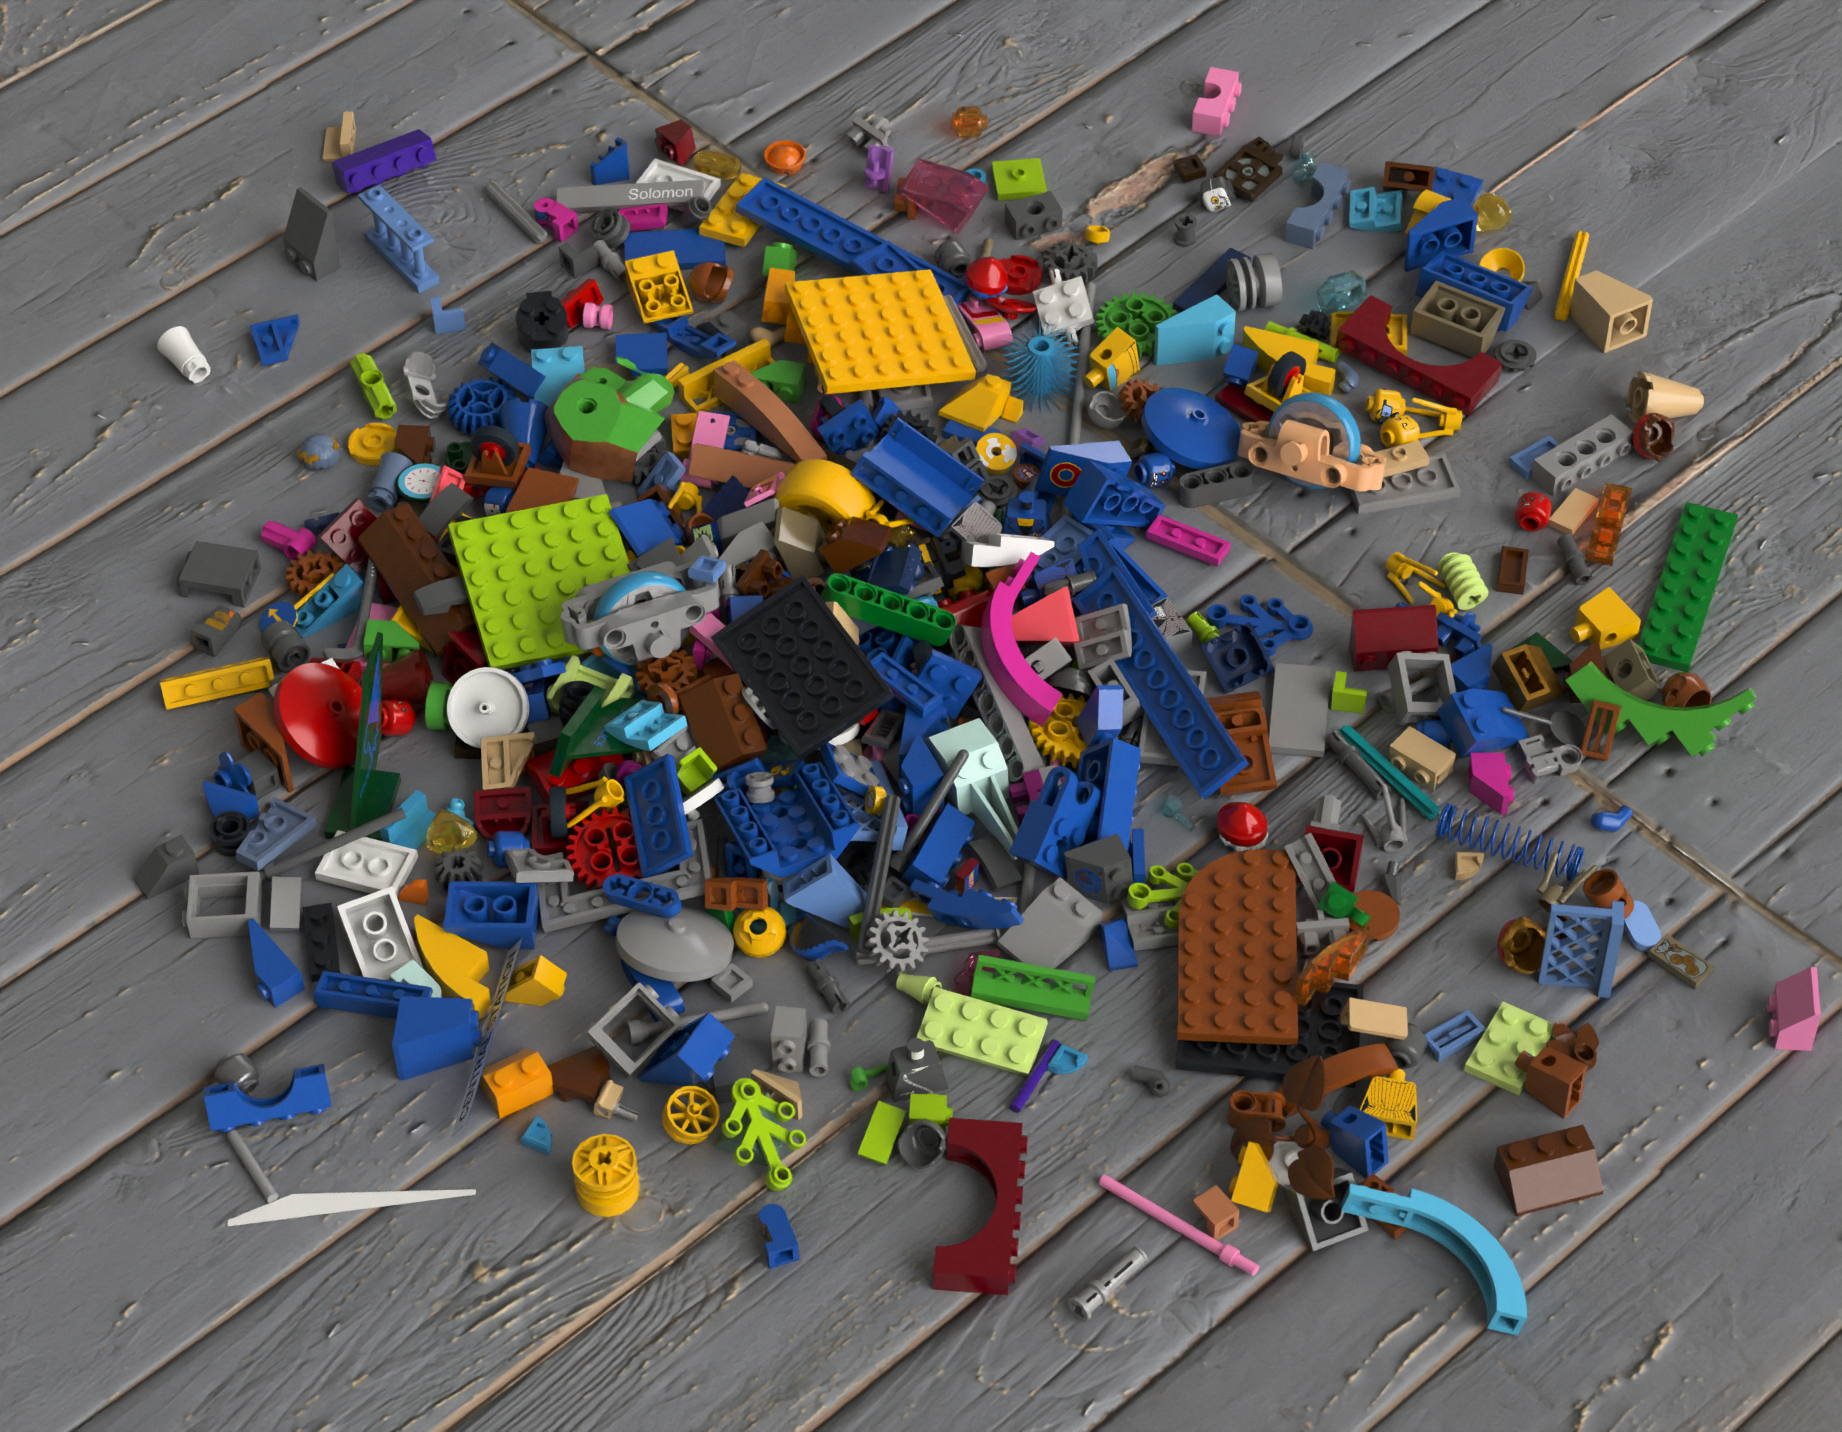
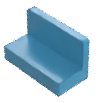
M416 790L397 808H403L406 818L382 828L380 831L383 842L418 850L445 822L444 818L428 809L426 795Z

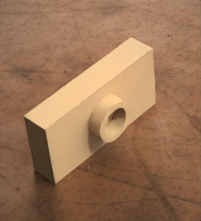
M1419 440L1374 452L1386 457L1383 478L1429 466L1430 458Z

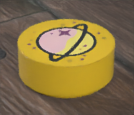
M871 785L868 788L865 796V810L868 814L879 815L882 813L886 797L883 787Z

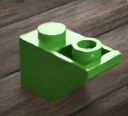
M773 242V246H766L762 276L768 277L770 268L794 271L799 251L793 250V245L787 243Z
M779 360L751 372L754 377L766 385L781 401L799 403L806 385L805 363Z
M367 621L363 643L365 662H368L377 632L383 633V663L421 664L419 643L396 621Z

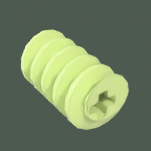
M1452 552L1440 559L1438 570L1459 610H1470L1486 599L1489 591L1484 586L1485 584L1480 578L1479 572L1476 571V567L1469 555Z

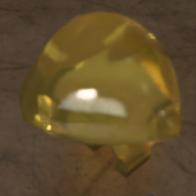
M1487 192L1481 194L1475 202L1473 208L1478 214L1476 231H1494L1510 225L1512 220L1511 209L1501 196Z
M441 809L429 827L426 835V845L434 853L442 854V851L451 853L453 847L460 851L464 847L468 849L476 841L478 833L462 817Z

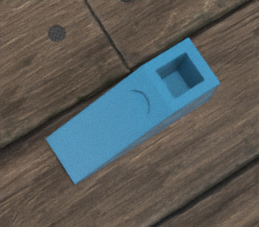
M346 563L297 611L298 620L294 628L305 638L357 612L361 605L365 578Z

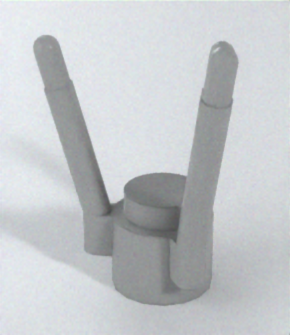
M1383 784L1381 787L1388 823L1381 827L1379 834L1365 813L1361 815V818L1375 838L1377 847H1383L1387 852H1396L1403 849L1406 843H1408L1405 798H1400V826H1398L1394 820L1387 785Z

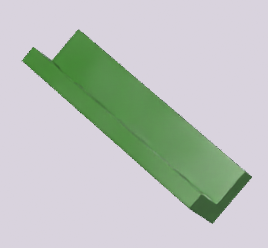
M978 955L970 997L993 1004L1087 1021L1095 976ZM985 966L995 968L997 971H983L982 967ZM1023 973L1026 977H1015L1013 974ZM1050 978L1054 979L1056 982L1047 983L1044 982L1042 979ZM1077 983L1087 986L1086 989L1074 988L1071 985Z

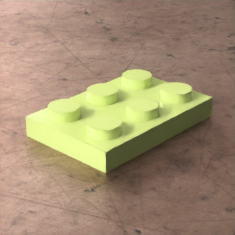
M1502 1002L1467 1060L1464 1072L1519 1096L1525 1086L1527 1073L1515 1066L1516 1059L1524 1050L1536 1057L1544 1047H1547L1546 1043L1552 1040L1554 1023Z

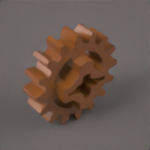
M1136 378L1134 382L1128 380L1119 392L1118 401L1122 403L1120 408L1127 410L1126 416L1132 417L1134 423H1138L1141 421V412L1148 398L1160 389L1156 383L1153 386L1150 385L1147 379L1143 383L1139 378Z
M319 549L316 554H313L311 550H307L306 556L297 555L298 561L290 560V567L286 568L287 585L291 588L293 594L298 592L299 598L302 599L332 574L330 569L336 574L344 564L340 562L339 556L333 557L331 551L322 554V549Z
M683 649L679 653L677 650H674L664 658L652 657L643 660L644 664H637L638 672L635 673L640 691H645L648 698V689L656 682H664L676 691L696 681L697 669L692 655L687 656L686 650Z

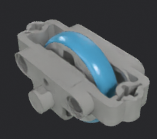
M668 561L585 586L578 591L576 598L567 600L562 604L563 612L560 616L565 641L569 644H576L582 650L599 646L610 659L627 666L644 664L643 660L652 657L664 658L672 651L680 648V645L689 633L690 626L700 623L705 618L707 612L716 610L719 607L720 591L718 579L714 584L689 578L688 569L694 562L676 566L673 562Z

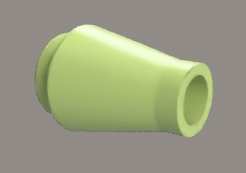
M901 973L896 982L898 990L905 992L924 1005L929 1004L934 987L942 989L941 982H938L935 977Z

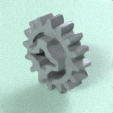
M893 910L890 914L883 912L879 919L875 918L872 921L871 927L866 931L865 935L870 937V939L865 942V946L872 947V951L868 956L869 958L877 957L878 960L875 964L877 967L882 963L885 964V972L887 973L895 968L897 975H900L904 970L908 973L911 972L915 965L919 966L924 961L923 957L929 951L924 947L929 942V938L922 937V933L926 928H918L916 926L919 920L917 917L912 921L909 920V912H905L902 916H899L897 910ZM901 937L899 944L894 948L895 940Z

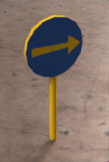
M330 574L294 605L288 602H279L268 607L260 619L262 633L268 626L277 621H288L295 627L298 620L297 609L313 597L335 574Z

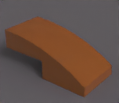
M723 877L704 880L705 908L733 911L738 907L764 911L768 907L767 879Z

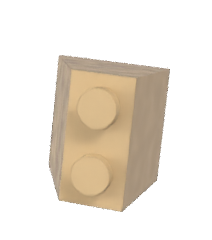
M1596 270L1575 279L1569 316L1602 352L1606 353L1647 336L1653 298Z

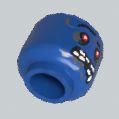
M1162 452L1142 455L1134 466L1137 482L1147 488L1168 485L1175 473L1174 461Z

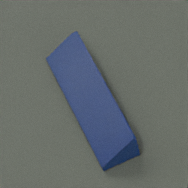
M323 971L314 989L313 996L316 1004L322 1008L397 1019L400 996L431 997L432 988Z

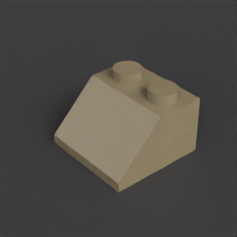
M783 506L777 508L774 543L792 577H800L803 574L805 577L825 574L827 561L819 549L824 542V536L828 534L827 529L822 528L818 519Z

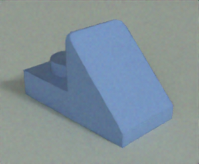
M666 451L637 490V493L641 495L659 483L668 486L674 496L679 487L677 482L687 469L674 453Z

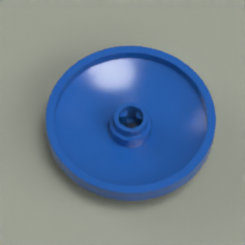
M1166 388L1152 394L1143 407L1141 424L1146 436L1160 452L1173 461L1190 468L1203 470L1230 464L1235 460L1238 453L1241 430L1233 416L1223 406L1208 396L1184 388Z

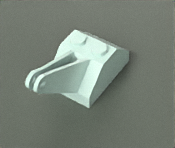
M981 719L969 721L925 738L928 749L944 775L960 750L965 749L969 752L966 763L946 794L948 804L965 815L973 812L990 833L999 840L1013 860L1018 859L1009 853L1018 829L1005 799L1010 798L1008 768L998 742Z

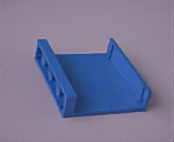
M899 417L887 435L870 453L866 451L850 474L937 538L972 500L985 480Z

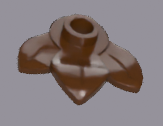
M1556 1021L1552 1028L1553 1040L1548 1041L1546 1046L1587 1066L1586 1071L1591 1070L1597 1061L1596 1048L1599 1045L1598 1037L1593 1027L1586 1023L1575 1032L1560 1021Z

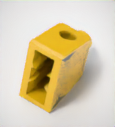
M1401 1069L1387 1074L1386 1078L1373 1077L1360 1110L1386 1123L1387 1136L1414 1141L1417 1125L1416 1084L1404 1081L1405 1072Z

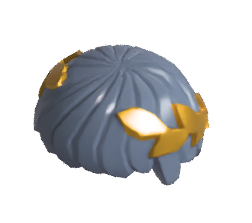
M326 433L307 437L299 445L297 455L306 469L309 467L316 470L321 468L327 469L334 466L340 457V447L337 441Z

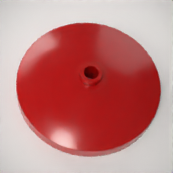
M306 663L294 668L282 678L274 694V715L282 736L298 755L314 765L327 769H343L356 763L362 688L348 674L331 665Z

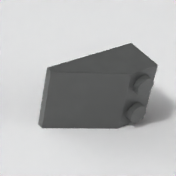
M302 187L298 188L283 238L285 246L284 255L290 263L296 264L305 275H309L314 280L319 281L341 268L332 211Z

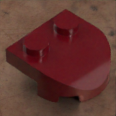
M531 787L474 791V819L479 833L489 841H493V837L498 831H520L525 836L532 826Z

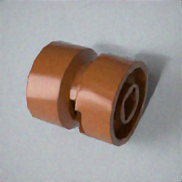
M1601 869L1594 872L1584 882L1583 892L1594 908L1611 909L1612 901L1624 902V919L1632 913L1634 901L1614 870Z

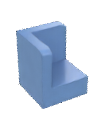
M440 297L430 298L436 334L466 330L462 308L442 311Z

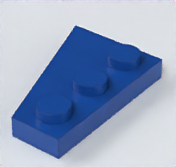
M546 659L507 670L506 672L512 674L521 684L565 673L566 669L564 661L552 663V659Z

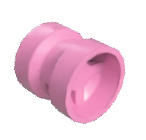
M586 303L583 312L584 328L600 326L601 329L610 330L613 321V306L608 304L596 306L595 303Z

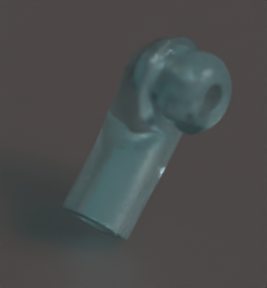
M1310 152L1304 153L1301 156L1302 164L1293 172L1298 181H1302L1304 178H1311L1317 169L1313 155Z

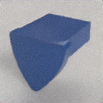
M886 396L879 399L871 416L880 433L884 420H887L890 414L896 416L897 411H901Z

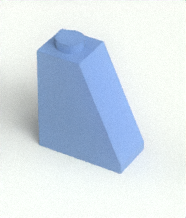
M831 854L782 882L784 900L787 904L845 928H849V916L864 912L867 893Z

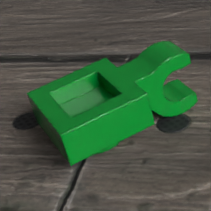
M1336 882L1332 883L1318 904V907L1336 919L1349 916L1361 926H1366L1372 917L1355 906L1359 897Z

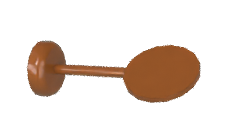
M717 657L704 665V677L676 691L664 682H656L648 689V700L662 703L664 713L678 714L680 709L678 697L713 678L736 673Z

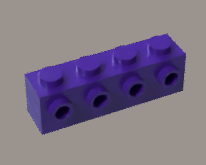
M417 129L331 163L336 184L349 194L358 193L370 185L381 184L388 178L402 176L409 170L426 167L429 163L436 161L432 139L420 129Z

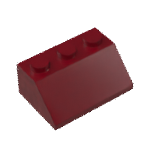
M1421 605L1353 610L1349 650L1354 671L1388 669L1387 666L1396 653L1402 651L1438 653L1436 606Z

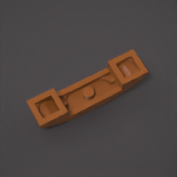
M1386 1044L1358 1047L1323 1060L1326 1070V1094L1368 1076L1370 1081H1372L1373 1077H1382L1398 1070V1066ZM1282 1085L1275 1092H1278L1284 1096ZM1285 1099L1283 1109L1287 1117L1297 1114V1104L1289 1103Z

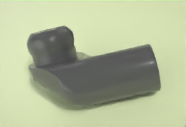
M1137 1065L1134 1066L1132 1080L1147 1083L1152 1093L1157 1097H1164L1169 1093L1170 1084L1162 1071Z

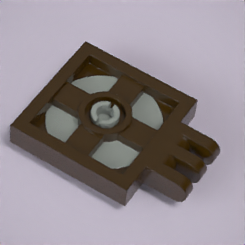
M1264 143L1254 151L1243 146L1213 174V178L1222 176L1226 180H1230L1234 193L1252 203L1283 174L1282 167L1277 164L1282 161L1284 155L1280 152L1276 153V150L1271 147L1268 149V145Z

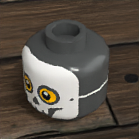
M1222 176L1203 181L1200 185V192H1197L1200 206H1205L1209 212L1228 208L1232 204V199H1235L1231 181L1226 180Z

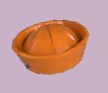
M790 140L774 142L767 146L764 151V159L772 172L779 175L796 173L801 169L806 158L804 147Z

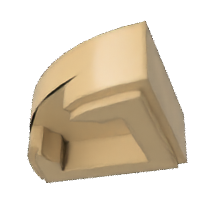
M1455 852V881L1465 880L1476 875L1482 867L1484 853Z

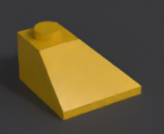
M987 374L963 386L938 411V415L984 433L988 426L990 427L1003 414L1008 396H1010L1011 382L1003 380L998 376Z

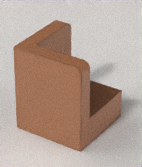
M1217 1185L1194 1198L1193 1205L1207 1220V1235L1215 1240H1219L1238 1228L1240 1210Z

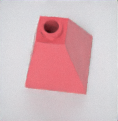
M1063 587L1012 615L1013 634L1017 644L1044 646L1056 637L1064 649H1075L1074 644L1079 642V636L1068 587Z

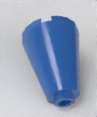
M515 398L501 405L499 416L501 427L510 432L517 442L530 444L531 454L524 469L527 470L528 467H535L548 431L544 415L549 407L535 399H529V403L520 402V398Z

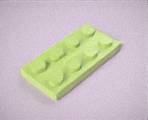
M934 987L916 1038H920L923 1041H933L936 1051L1028 1077L1032 1071L1048 1021L1045 1018Z

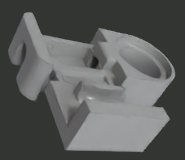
M1541 734L1518 741L1516 749L1518 752H1523L1526 758L1524 768L1531 781L1535 784L1538 783L1539 776L1556 771L1560 776L1576 772L1580 767L1583 755L1581 750L1574 745L1566 744L1552 748L1550 753V749H1545L1543 745L1544 738ZM1570 754L1575 757L1576 762L1566 763L1562 760L1561 756Z

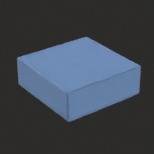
M701 555L688 569V577L714 584L726 570V561Z

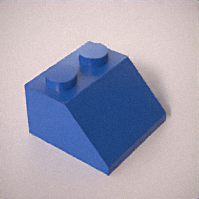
M921 735L915 737L901 765V778L898 779L901 790L900 808L902 812L918 816L923 812L944 777L942 770ZM944 799L939 806L940 810L944 807Z

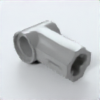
M1329 794L1317 798L1314 821L1311 820L1310 826L1339 831L1340 824L1338 822L1341 813V801L1335 795Z

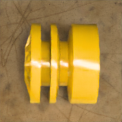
M601 1134L588 1138L577 1147L573 1154L572 1168L578 1203L585 1211L602 1217L620 1215L630 1209L638 1199L640 1191L637 1158L634 1148L630 1143L617 1135Z

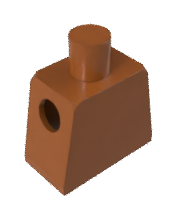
M1544 1047L1536 1057L1525 1050L1520 1053L1516 1059L1515 1066L1527 1073L1526 1091L1561 1118L1565 1119L1582 1099L1587 1066L1550 1047Z

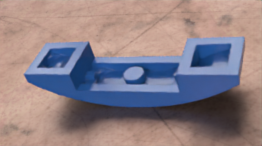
M684 315L652 322V325L659 333L667 332V340L694 357L714 359L736 345L734 339L722 333H717L712 337L690 326L687 317Z

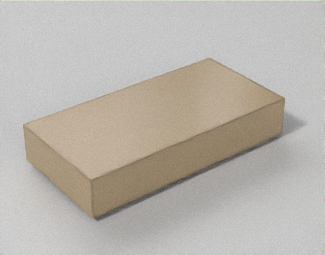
M1575 488L1550 517L1548 526L1564 534L1569 533L1573 535L1597 507L1599 499Z

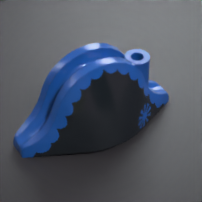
M795 908V923L789 928L787 933L790 935L791 947L803 959L815 961V959H823L831 953L847 951L849 949L845 943L821 927L806 911Z

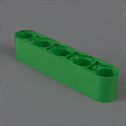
M839 573L829 576L820 595L824 602H837L848 616L920 641H928L929 644L935 646L946 644L956 625L955 616L947 610Z

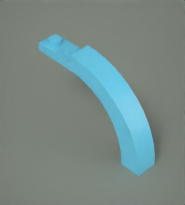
M1350 1183L1342 1200L1341 1212L1410 1228L1444 1245L1464 1263L1478 1283L1486 1305L1487 1329L1518 1336L1527 1319L1524 1289L1517 1270L1508 1254L1484 1226L1458 1207L1426 1192L1411 1188L1408 1196L1404 1197L1396 1193H1388Z

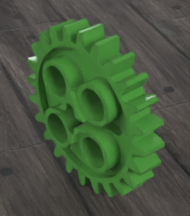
M1132 291L1129 297L1122 293L1121 299L1113 296L1112 302L1105 301V307H1099V313H1096L1095 330L1098 332V338H1102L1103 342L1118 327L1136 340L1139 357H1142L1143 352L1152 356V350H1154L1155 325L1175 316L1176 310H1171L1170 303L1164 305V298L1155 300V294L1148 298L1145 292L1137 296L1135 291Z

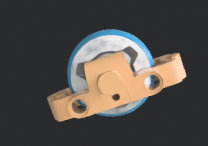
M1306 392L1290 397L1276 409L1270 422L1243 423L1237 453L1240 457L1249 459L1253 465L1280 473L1292 483L1308 489L1342 486L1356 491L1379 490L1382 487L1386 463L1384 455L1374 453L1370 447L1361 444L1359 428L1350 411L1335 398L1316 392ZM1263 449L1266 451L1267 456L1263 454Z

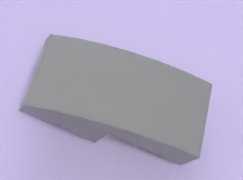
M272 876L270 931L299 932L301 877Z

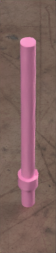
M1106 1174L1101 1177L1099 1181L1100 1186L1220 1256V1261L1230 1267L1235 1265L1252 1276L1257 1273L1259 1265L1242 1256L1237 1248L1230 1244L1224 1245Z

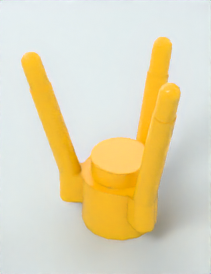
M1412 398V402L1440 412L1405 406V412L1438 417L1439 427H1443V430L1419 433L1418 439L1442 435L1453 436V431H1460L1462 411L1457 410V408L1442 406L1418 398Z
M682 481L670 500L668 508L672 509L677 502L681 509L688 510L696 505V512L703 513V497L698 495L699 491L696 485Z
M880 500L871 510L865 513V520L890 526L891 528L916 523L911 518L888 521L884 515L876 514L883 506L884 500Z
M1400 552L1393 553L1386 561L1385 569L1389 571L1387 578L1396 585L1410 604H1413L1414 600L1399 579H1407L1412 573L1443 589L1446 588L1445 583L1429 575L1436 576L1438 574L1436 570L1407 558Z
M1421 581L1418 582V586L1433 597L1429 605L1436 606L1437 616L1440 612L1449 617H1453L1458 613L1454 609L1453 603L1447 598H1442L1440 592L1434 591Z
M602 777L595 782L565 789L566 795L597 788L594 793L595 803L569 821L567 828H571L599 807H607V813L610 814L614 807L624 801L622 786L616 780H608L606 777Z

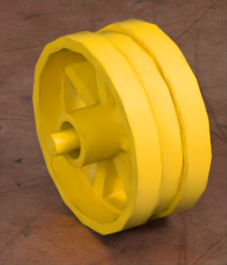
M684 1086L676 1090L664 1105L661 1114L662 1125L667 1134L675 1141L685 1145L698 1144L706 1140L717 1126L720 1117L719 1105L714 1096L706 1089L697 1086ZM688 1097V1106L686 1107L677 1098ZM694 1099L699 1100L702 1105L694 1103ZM671 1104H673L682 1113L671 1114ZM707 1108L710 1118L700 1115L701 1112ZM674 1120H679L682 1127L679 1128ZM698 1122L710 1125L709 1129L702 1133ZM692 1126L695 1134L686 1132V1128Z

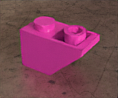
M1470 753L1468 767L1470 793L1499 814L1507 815L1508 803H1513L1514 790L1513 786H1508V781H1511V765L1506 764L1505 753Z

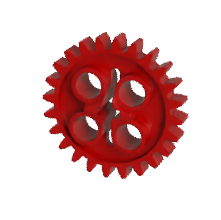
M617 807L613 808L612 814H608L607 810L602 808L601 816H597L596 813L592 812V820L589 821L584 818L581 820L582 827H573L575 835L568 836L570 845L566 846V851L569 855L567 860L572 865L574 875L578 874V882L582 883L587 880L588 890L595 885L597 889L603 888L605 879L613 874L643 879L628 808L622 814H618ZM607 830L612 832L620 872H616L614 868L612 852L609 848V840L606 833ZM624 833L630 834L626 838L619 837V835ZM596 839L602 840L598 844L590 843L591 841ZM628 858L636 859L634 862H625ZM600 864L608 865L606 868L603 869L597 868V866Z

